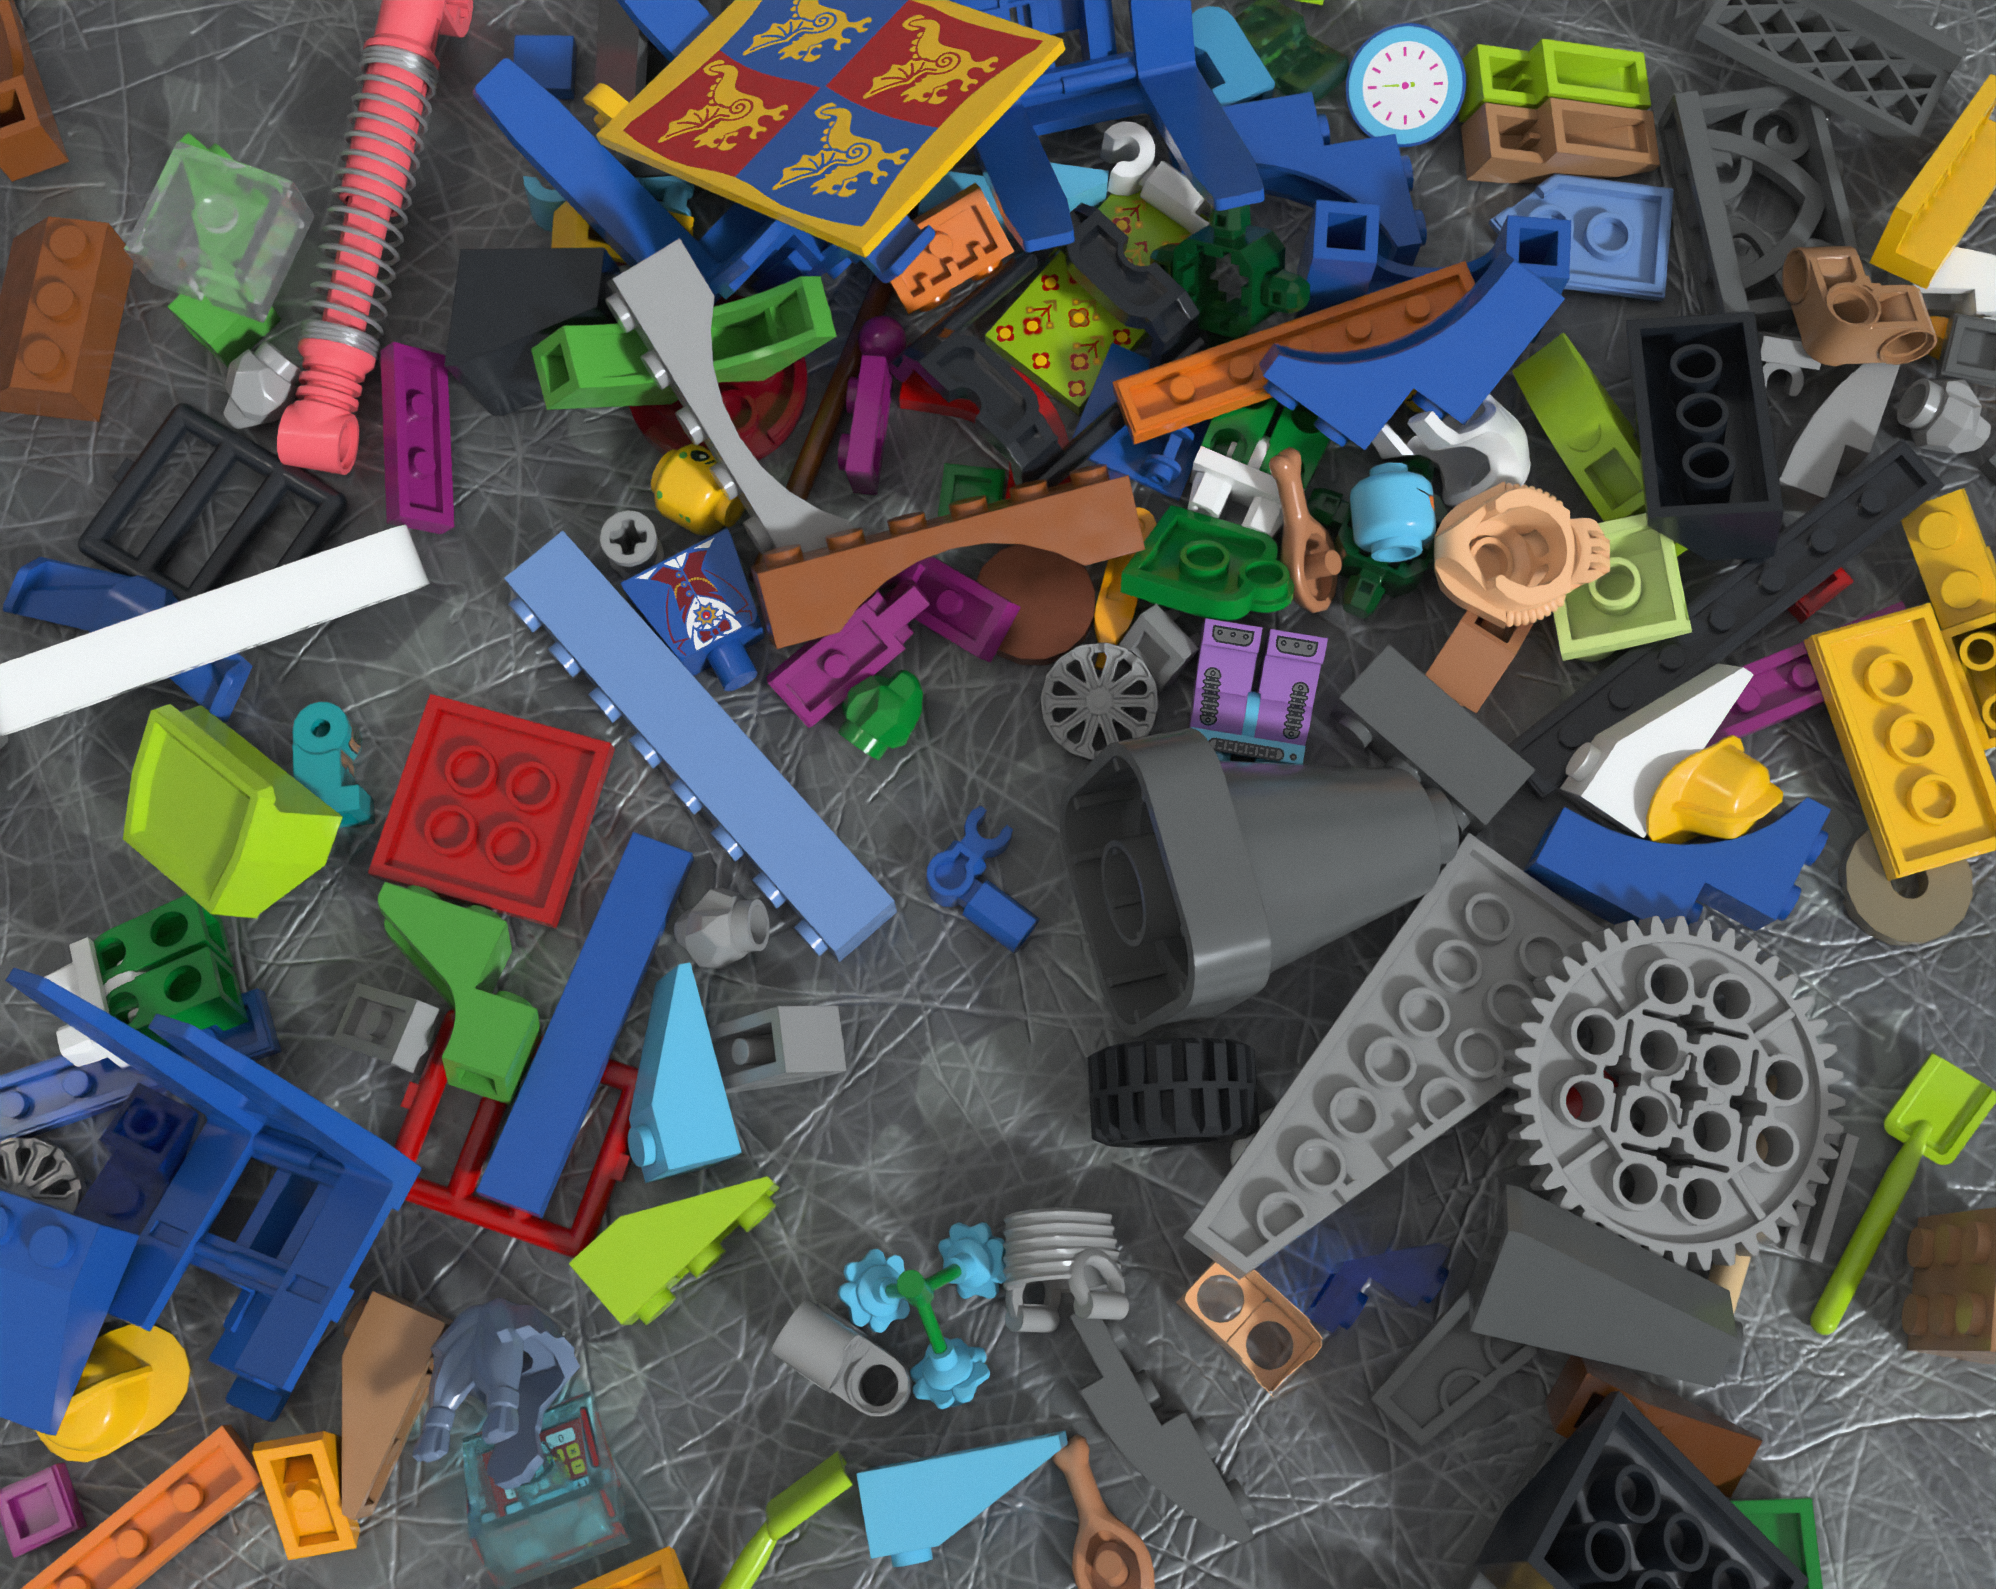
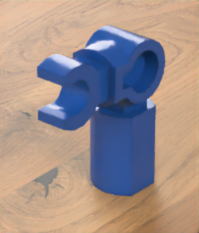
M979 806L968 815L964 826V838L961 842L954 840L944 852L938 853L931 859L927 866L926 889L930 898L943 907H955L958 905L963 907L962 915L1015 954L1032 934L1040 918L989 880L983 884L977 880L987 868L984 860L1004 853L1010 845L1013 829L1006 825L996 838L986 839L981 837L977 829L985 820L987 810Z

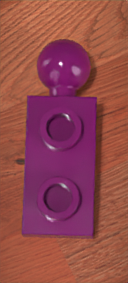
M888 316L873 317L861 327L858 335V345L862 353L859 377L851 376L847 387L846 407L847 412L853 414L851 433H842L840 437L838 468L840 471L846 472L853 493L878 495L894 384L888 363L906 348L907 343L906 333L902 325Z
M935 556L914 563L879 587L880 589H893L910 577L924 592L930 602V605L914 619L974 656L990 663L1021 608Z

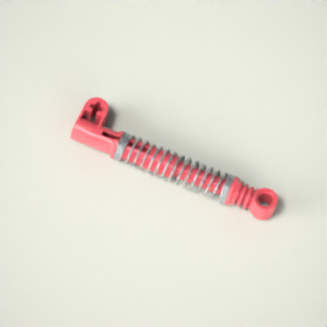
M382 0L375 34L364 42L363 50L361 51L362 56L358 63L359 69L363 74L355 78L358 86L362 88V93H357L351 97L353 103L358 107V111L347 115L350 123L354 125V129L343 134L344 139L350 144V148L339 152L341 159L346 162V166L335 171L342 184L330 190L336 199L347 206L333 205L326 209L331 217L343 222V225L329 224L322 228L326 235L338 240L339 243H324L318 246L322 254L335 259V262H320L314 265L319 273L331 278L330 282L315 281L310 284L315 292L327 298L326 301L311 300L306 303L311 311L323 316L322 320L307 319L302 321V330L299 331L301 336L298 337L297 349L303 357L302 366L307 371L300 372L299 382L304 386L297 387L295 395L300 400L295 401L285 409L278 428L277 452L279 460L284 465L347 475L355 464L359 447V424L356 416L350 412L358 411L359 401L355 398L360 397L362 394V386L358 383L364 382L365 375L375 369L376 360L379 359L377 355L380 353L379 348H381V345L377 339L383 336L384 332L377 322L388 316L386 308L381 303L392 298L391 291L386 284L396 279L395 272L390 266L400 260L399 253L394 247L404 242L403 234L398 229L404 227L408 223V219L402 210L412 205L411 197L407 192L416 186L415 178L411 173L420 168L419 160L415 155L424 149L420 136L428 131L427 123L423 118L432 112L431 104L428 100L436 94L438 77H440V62L435 56L439 34L463 38L466 35L472 19L473 0ZM424 104H425V106H426V111H425L424 113H422L423 107H424ZM420 122H421V124H422V129L418 132V130H419V125H420ZM416 141H417L418 147H417L416 149H414V148H415ZM412 160H413V161H414V166H413L412 168H410V167H411V162H412ZM409 178L410 184L406 187ZM404 197H405V198H406V203H405L404 205H402V204H403V199H404ZM334 211L345 212V216H341ZM398 215L402 217V221L398 224H391L389 222L390 217H397ZM330 230L341 231V234L338 235ZM392 230L398 236V240L388 243L385 241L386 233ZM327 249H334V250H337V252H336V253H333V252H330V251L327 250ZM383 249L390 250L394 255V259L382 261ZM379 267H383L389 272L390 277L388 279H377ZM323 268H330V269H333V271L330 272V271H327V270H325V269H323ZM375 286L381 287L385 291L386 296L374 299ZM320 287H326V288H329V289H328V291H327V290H324V289H322V288H320ZM371 304L381 310L382 314L380 316L368 317ZM367 323L373 325L378 333L375 335L365 333Z

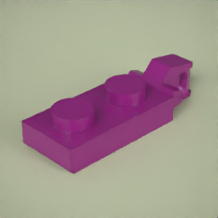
M910 577L897 585L884 597L876 590L857 608L839 633L809 640L767 675V682L805 725L810 728L845 700L848 691L868 677L874 676L906 649L903 643L914 633L907 623L927 608L930 602L924 592Z

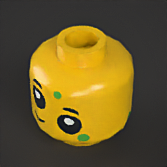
M689 444L678 450L673 449L667 452L660 459L652 474L651 490L654 493L655 506L660 514L694 534L710 536L724 526L731 527L739 520L745 507L738 496L729 501L723 494L709 470L717 461L710 450L703 446Z

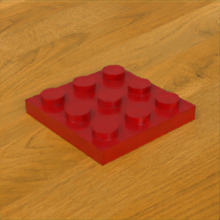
M430 694L368 874L376 879L405 887L411 885L424 887L444 898L469 905L482 906L494 912L557 929L615 748L610 742Z

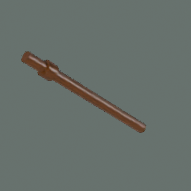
M875 274L785 487L789 492L805 501L808 499L846 407L849 378L851 376L858 377L860 372L862 353L858 345L859 331L869 319L884 315L894 291L890 282L883 283ZM760 551L753 566L765 563ZM750 571L748 579L754 583L753 575Z

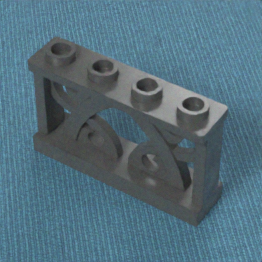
M1784 85L1700 96L1698 90L1674 93L1658 122L1701 315L1754 311L1757 328L1796 323L1791 304L1787 301L1782 286V271L1787 254L1797 247L1851 246L1856 249L1860 257L1856 241L1858 229L1857 215L1853 206L1847 204L1842 184L1844 163L1841 154L1838 151H1834L1829 132L1830 109ZM1774 116L1785 118L1788 123L1792 143L1785 144L1778 139L1777 128L1779 125L1770 129L1762 143L1753 140L1755 123L1761 118ZM1742 121L1738 135L1707 129L1706 125ZM1733 162L1738 163L1735 181L1732 183L1720 182L1716 167L1724 168L1729 174L1732 170ZM1752 169L1778 184L1800 205L1790 230L1774 248L1767 236L1755 225L1739 218L1727 216L1725 205L1731 203L1741 194L1751 177ZM1814 232L1815 238H1810V236ZM1742 238L1749 242L1760 259L1756 261V256L1751 246L1748 248L1746 255H1736L1733 239ZM1861 260L1864 272L1871 280L1870 267L1865 260ZM1770 279L1781 295L1780 297L1747 301L1746 293L1758 288Z

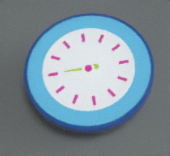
M1415 23L1389 26L1371 36L1355 54L1346 79V99L1350 113L1357 125L1371 138L1396 134L1398 147L1422 145L1442 134L1457 117L1466 93L1465 67L1456 47L1437 30Z

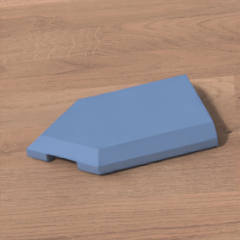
M1555 173L1536 186L1531 194L1513 207L1504 209L1490 219L1488 223L1499 235L1507 215L1571 220L1570 279L1564 289L1660 302L1665 298L1673 188Z

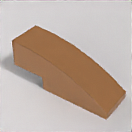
M1550 97L1538 109L1484 103L1461 126L1466 177L1469 181L1541 184L1555 173L1604 179L1650 172L1660 166L1653 111Z

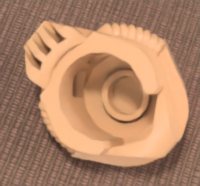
M1504 481L1463 501L1444 517L1434 537V570L1440 590L1452 602L1505 629V625L1506 627H1511L1513 624L1520 626L1521 623L1528 625L1529 622L1535 623L1537 619L1543 620L1544 616H1550L1551 612H1556L1558 607L1564 605L1567 593L1581 585L1593 582L1610 572V540L1605 537L1597 521L1591 518L1570 519V510L1565 508L1563 502L1557 500L1555 496H1550L1549 492H1543L1541 488L1535 489L1534 486L1528 487L1526 484L1522 486L1520 484H1505Z

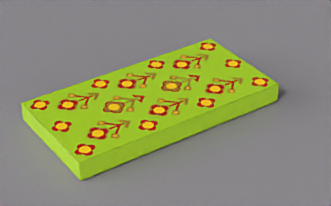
M1142 189L1138 193L1129 196L1111 193L1098 209L1129 237L1124 254L1128 261L1134 265H1150L1152 251L1166 244L1179 245L1184 239L1192 235L1177 222L1140 198ZM1201 213L1199 216L1209 223V218ZM1060 251L987 332L985 344L1079 416L1085 408L1111 343L1135 352L1149 336V333L1144 329L1127 327L1112 316L1073 279L1067 270L1065 255Z

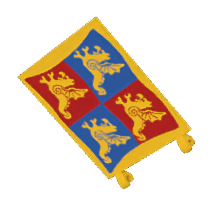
M735 0L630 102L603 83L597 84L583 97L586 105L592 106L599 112L594 117V121L597 127L601 129L596 134L601 145L866 258L1066 48L1062 38L949 0Z

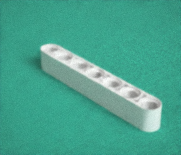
M407 525L378 532L0 664V736L35 726L430 584Z

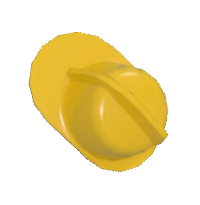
M1730 735L1710 747L1689 755L1677 763L1661 780L1651 798L1646 815V833L1651 841L1668 844H1682L1699 835L1724 840L1735 839L1747 835L1758 819L1764 817L1780 804L1783 799V791L1770 782L1769 771L1764 764L1744 753L1741 739Z
M130 1324L102 1335L95 1341L56 1436L35 1430L37 1435L50 1452L67 1461L89 1462L109 1455L156 1428L176 1412L188 1390L191 1370L186 1350L173 1334L155 1325L150 1332Z

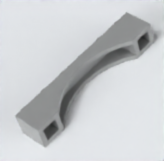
M680 238L608 281L607 284L613 292V295L605 299L610 311L625 333L635 329L648 349L647 353L640 356L644 366L661 390L670 385L683 406L682 409L675 412L679 423L695 446L704 441L717 461L709 470L729 501L737 496L741 500L751 517L743 522V525L761 554L763 555V553L769 550L793 544H800L803 553L827 547L826 536L853 529L854 527L849 520L822 511L789 492L759 464L739 437L723 404L713 366L711 325L715 296Z

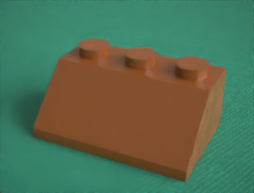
M48 216L13 238L0 294V412L99 422L135 255L109 223Z

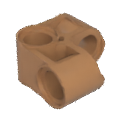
M1851 246L1797 247L1787 254L1782 271L1784 295L1791 304L1801 335L1802 346L1806 353L1815 361L1829 366L1864 363L1899 365L1920 359L1935 347L1938 339L1921 291L1916 286L1871 283L1870 277L1866 276L1856 249Z

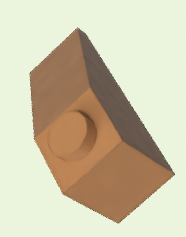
M372 1291L368 1301L361 1299L352 1310L344 1328V1337L348 1338L349 1341L342 1354V1515L352 1520L373 1514L429 1394V1384L434 1368L433 1353L430 1348L453 1322V1320L390 1292Z

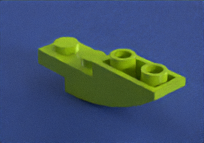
M1562 333L1513 369L1512 373L1554 448L1603 521L1644 514L1646 510L1639 446L1633 436L1636 431L1566 334ZM1674 541L1676 556L1688 550Z

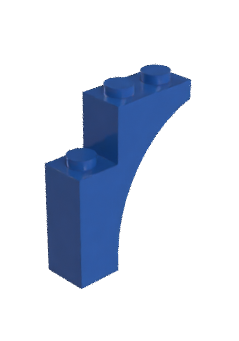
M1312 92L1222 106L1255 160L1264 186V194L1289 199L1313 209L1316 200L1380 205L1378 254L1399 264L1414 265L1420 247L1426 244L1427 228L1422 210H1414L1410 196L1414 183L1412 164L1407 155H1400L1396 134L1330 144V129L1327 117L1324 113L1317 114ZM1166 144L1170 165L1185 175Z
M1503 250L1485 274L1458 302L1430 323L1408 335L1381 345L1345 352H1314L1274 343L1259 362L1262 375L1268 379L1263 388L1287 408L1294 410L1301 403L1319 416L1314 422V426L1342 447L1350 439L1366 450L1413 388L1417 392L1412 397V401L1425 412L1433 411L1441 421L1449 414L1465 425L1565 298Z
M1807 797L1788 809L1772 824L1751 834L1709 844L1680 845L1657 843L1612 831L1564 807L1549 821L1523 871L1550 891L1613 925L1634 920L1638 926L1639 920L1652 916H1659L1662 923H1664L1665 919L1684 916L1689 926L1690 923L1697 922L1702 913L1703 905L1696 902L1698 900L1753 931H1757L1776 921V919L1784 921L1793 910L1801 893V888L1794 883L1803 865L1811 866L1822 852L1829 833L1822 830V827L1831 809Z

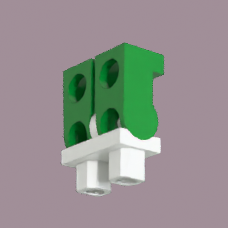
M1273 397L1212 418L1203 443L1193 462L1190 477L1192 489L1187 510L1219 519L1227 499L1249 507L1242 523L1243 527L1268 534L1274 539L1282 529L1284 522L1276 480L1271 475L1269 468L1270 459L1288 447L1299 451L1302 462L1301 480L1304 494H1306L1315 472L1332 441L1314 426V422L1319 416L1301 403L1294 410L1285 406L1271 438L1266 436L1281 405Z
M188 894L107 930L99 935L94 942L86 937L70 944L73 962L45 976V978L102 1009L166 1048L171 1044L148 1028L156 1014L191 1024L200 1030L217 1025L223 1031L248 1022L237 976L231 969L234 964L222 919L218 915L210 914ZM69 1024L58 1028L56 1032L61 1054L77 1067L97 1062L107 1057L122 1069L130 1066Z

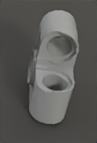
M807 1299L803 1301L787 1321L771 1349V1353L812 1383L829 1393L833 1392L854 1408L869 1416H891L900 1412L908 1404L913 1393V1381L909 1368L900 1359L870 1340L866 1332L857 1326H853L849 1320L820 1301L818 1304ZM879 1365L890 1367L898 1379L896 1396L890 1403L883 1406L871 1403L863 1390V1381L866 1374L872 1368Z

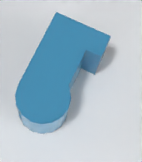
M1213 6L1200 8L1192 13L1196 65L1221 107L1271 99L1275 82L1235 18L1228 11Z

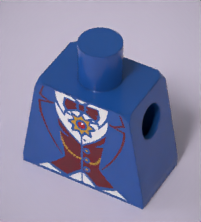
M727 528L620 583L636 613L693 676L712 667L725 691H733L750 683L758 675L745 649L760 642L765 637L732 536Z

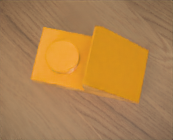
M320 1431L255 1443L252 1454L288 1560L357 1548L360 1534L358 1520H352L342 1515V1436Z

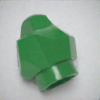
M901 669L890 678L870 676L848 691L842 705L843 714L847 719L838 733L878 761H880L889 747L893 749L906 745L922 714L923 690L918 678L908 670Z

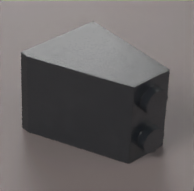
M605 248L460 249L444 366L492 416H505L543 400L544 397L531 349L562 326L618 324L605 299L613 295L607 282L623 272H621Z

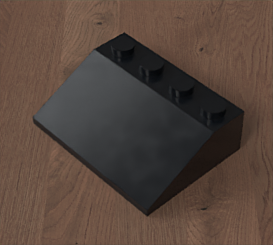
M1620 1391L1610 1392L1505 1508L1474 1564L1497 1589H1805L1809 1580Z

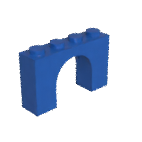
M1316 200L1297 267V274L1310 284V300L1306 307L1298 312H1294V319L1446 267L1426 268L1408 266L1393 262L1379 255L1380 205ZM1507 215L1492 249L1482 257L1466 263L1475 284L1504 250L1553 287L1558 293L1562 294L1570 279L1571 220ZM1541 330L1537 333V335L1533 338V340L1530 343H1535Z

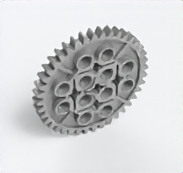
M1652 916L1639 920L1638 926L1634 920L1616 924L1614 932L1610 928L1591 933L1592 944L1587 940L1573 943L1569 946L1572 959L1563 956L1550 962L1555 977L1547 975L1538 977L1533 981L1535 988L1543 999L1533 997L1521 1000L1519 1004L1532 1021L1511 1024L1509 1030L1524 1042L1523 1047L1505 1050L1503 1053L1504 1058L1519 1066V1073L1501 1078V1084L1510 1089L1517 1090L1519 1099L1506 1103L1502 1106V1110L1511 1115L1521 1116L1523 1123L1507 1133L1508 1138L1517 1141L1528 1140L1530 1148L1524 1151L1517 1159L1519 1166L1538 1165L1541 1169L1530 1184L1532 1190L1554 1189L1555 1192L1549 1202L1567 1211L1572 1209L1571 1213L1683 1268L1687 1264L1689 1270H1710L1711 1261L1715 1265H1734L1736 1254L1738 1256L1755 1257L1759 1255L1758 1241L1760 1243L1777 1244L1781 1241L1777 1225L1781 1227H1797L1800 1224L1797 1213L1792 1205L1797 1207H1814L1816 1204V1200L1811 1191L1806 1187V1184H1827L1829 1181V1177L1816 1164L1818 1160L1837 1159L1839 1153L1824 1142L1825 1135L1843 1133L1844 1126L1828 1118V1110L1845 1106L1844 1098L1828 1093V1085L1844 1077L1843 1072L1832 1068H1825L1823 1060L1831 1057L1838 1050L1836 1045L1818 1044L1816 1036L1827 1027L1828 1023L1826 1019L1807 1020L1805 1013L1815 1001L1813 996L1793 998L1791 993L1799 978L1796 974L1774 977L1780 958L1772 955L1755 961L1758 949L1757 941L1752 939L1735 945L1734 929L1729 927L1714 931L1712 934L1711 924L1708 920L1693 922L1688 926L1684 916L1665 919L1664 923H1662L1659 916ZM1653 972H1656L1665 984V995L1662 1001L1653 994L1651 989ZM1716 987L1723 993L1726 999V1010L1723 1016L1716 1010L1713 1003V994ZM1681 1016L1682 1023L1691 1026L1692 1030L1704 1032V1034L1687 1037V1031L1677 1027V1023L1662 1019ZM1581 1021H1584L1593 1033V1045L1589 1052H1586L1580 1046L1577 1039V1029ZM1644 1036L1652 1042L1655 1049V1059L1651 1067L1644 1062L1640 1052V1045ZM1707 1051L1712 1055L1716 1063V1075L1713 1081L1706 1076L1703 1068V1060ZM1609 1066L1610 1073L1619 1076L1618 1087H1614L1611 1080L1604 1078L1603 1071L1605 1067ZM1769 1067L1774 1071L1777 1078V1090L1774 1095L1766 1085V1073ZM1572 1086L1580 1093L1583 1100V1109L1577 1119L1569 1113L1566 1106V1096ZM1670 1088L1676 1090L1678 1095L1670 1093ZM1731 1096L1733 1102L1742 1105L1741 1117L1739 1111L1730 1108ZM1635 1101L1642 1107L1645 1114V1124L1640 1133L1633 1128L1630 1121V1110ZM1698 1117L1704 1122L1707 1130V1138L1702 1147L1698 1145L1693 1135V1126ZM1760 1132L1765 1136L1768 1143V1153L1764 1161L1759 1157L1756 1150V1140ZM1658 1148H1661V1152L1671 1156V1160L1693 1165L1670 1166L1667 1168L1666 1164L1658 1161L1656 1156L1635 1151L1658 1150ZM1625 1168L1632 1173L1635 1181V1189L1629 1200L1622 1195L1619 1188V1179ZM1689 1183L1697 1195V1204L1691 1214L1686 1210L1683 1203V1193Z

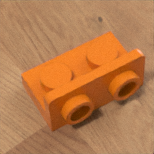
M973 183L912 220L920 229L930 225L935 231V237L901 275L890 281V284L908 314L917 309L920 312H927L947 301L951 296L950 290L969 278L972 281L982 280L1002 267V259L1013 253L1014 250L981 188L976 183Z

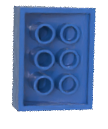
M0 1188V1417L39 1432L56 1436L140 1235Z

